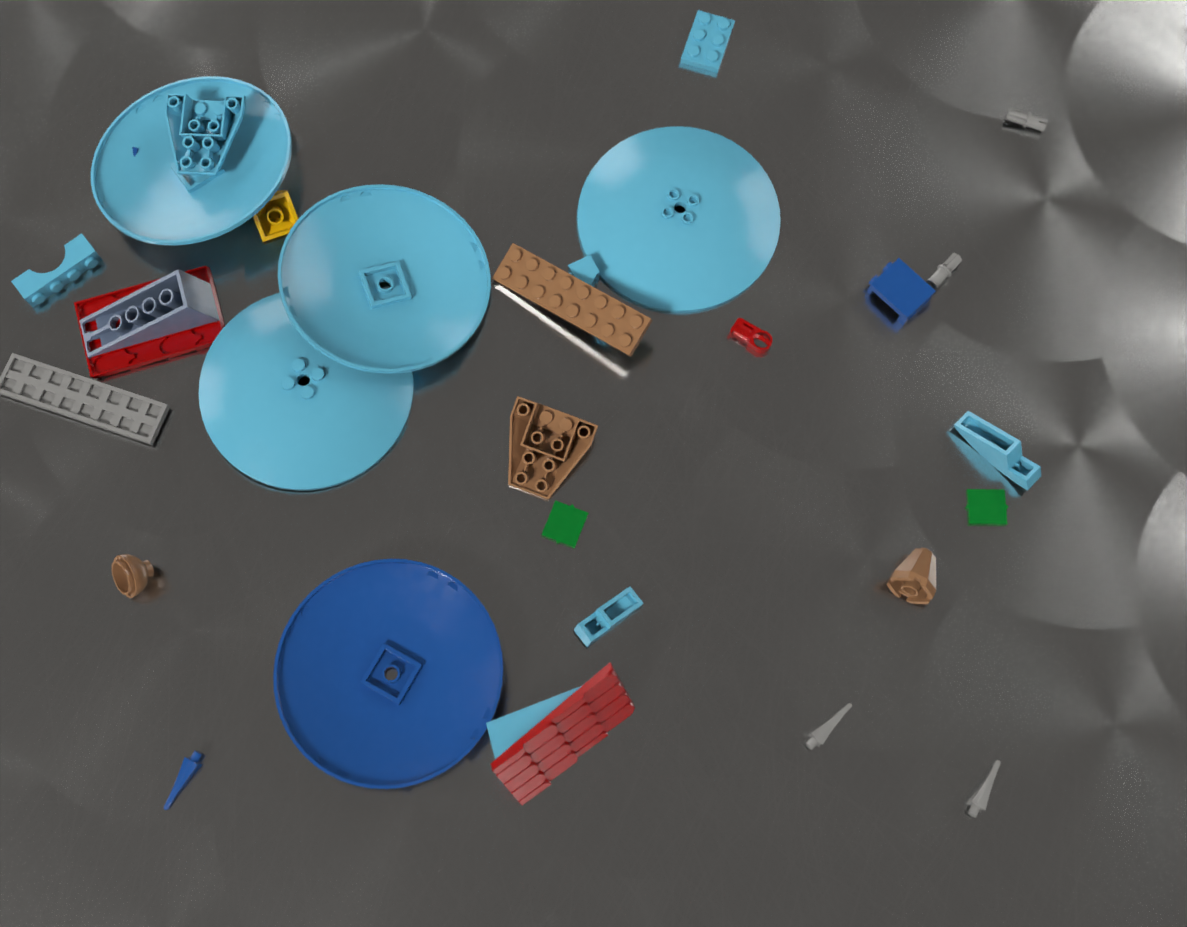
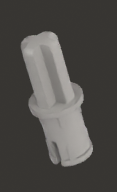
M1012 108L1006 114L1008 121L1021 124L1023 128L1027 126L1040 132L1045 130L1048 122L1047 119L1031 115V112L1024 113Z
M952 253L943 264L938 265L937 271L926 282L936 290L947 277H951L952 271L962 261L961 256Z

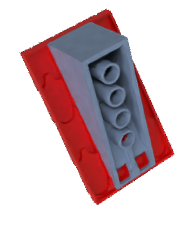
M205 265L188 271L178 269L159 279L74 302L90 377L94 379L104 378L128 369L133 370L166 358H173L195 350L199 351L211 347L215 338L225 327L210 267Z

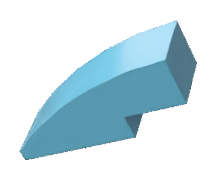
M629 586L600 606L593 614L578 623L574 631L585 646L589 647L644 603Z

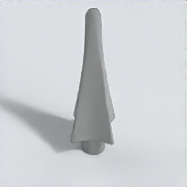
M848 703L831 719L808 735L810 739L805 743L807 747L812 750L816 745L818 747L823 745L838 722L851 709L852 704Z
M996 760L982 784L966 803L971 806L968 814L972 817H977L979 812L986 810L993 782L1001 765L1000 760Z

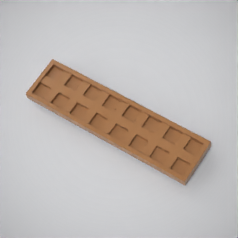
M512 243L492 277L499 284L632 357L653 321L648 316Z

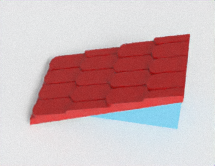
M611 662L580 687L486 723L495 760L491 763L492 771L522 806L549 787L551 781L574 765L579 756L607 737V732L633 714L635 709L634 703Z

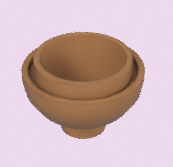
M118 555L112 563V576L115 585L123 595L129 598L141 594L146 588L148 578L154 575V569L150 561H142L134 555Z

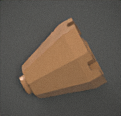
M915 548L895 569L886 585L895 596L901 598V594L907 596L906 601L911 604H928L936 592V557L927 548Z

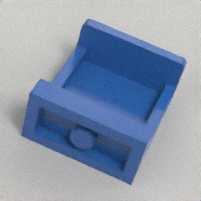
M898 258L894 263L890 261L883 268V273L880 276L876 274L869 281L868 284L870 286L867 293H876L900 315L897 321L904 325L931 300L936 290Z

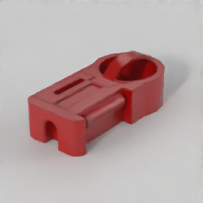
M742 318L736 320L729 334L730 336L733 334L747 342V346L757 353L768 352L773 342L770 333ZM757 338L768 346L760 348L755 345L754 339Z

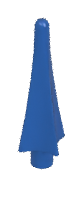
M194 750L191 757H184L175 784L164 805L165 810L170 808L181 790L203 765L199 763L203 755L202 753Z

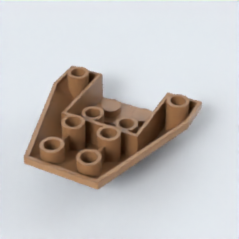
M517 396L510 415L508 485L549 500L591 447L598 425Z

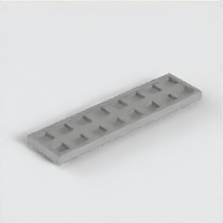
M15 353L11 354L0 376L1 395L150 445L154 444L170 408L168 404Z

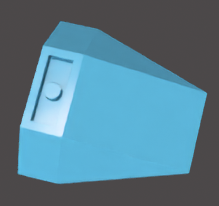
M167 93L164 114L178 174L218 176L244 117L246 99L244 95H225L224 101L192 100L187 94Z

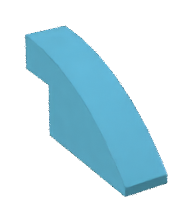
M967 411L954 424L956 430L984 459L1027 491L1041 477V466L1022 455L1021 441L970 411Z

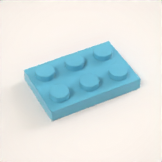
M698 10L680 63L718 73L735 20Z

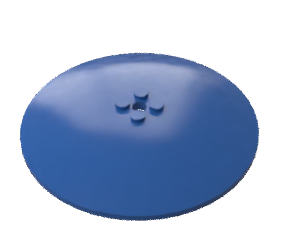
M407 559L368 561L346 568L322 582L307 595L290 617L279 641L274 662L273 685L276 706L284 728L294 745L312 764L326 774L340 781L371 789H396L413 786L431 780L455 766L480 741L487 730L486 723L492 721L500 700L503 684V655L500 640L490 615L475 594L457 578L437 567ZM390 668H395L398 671V675L394 680L386 679V671Z

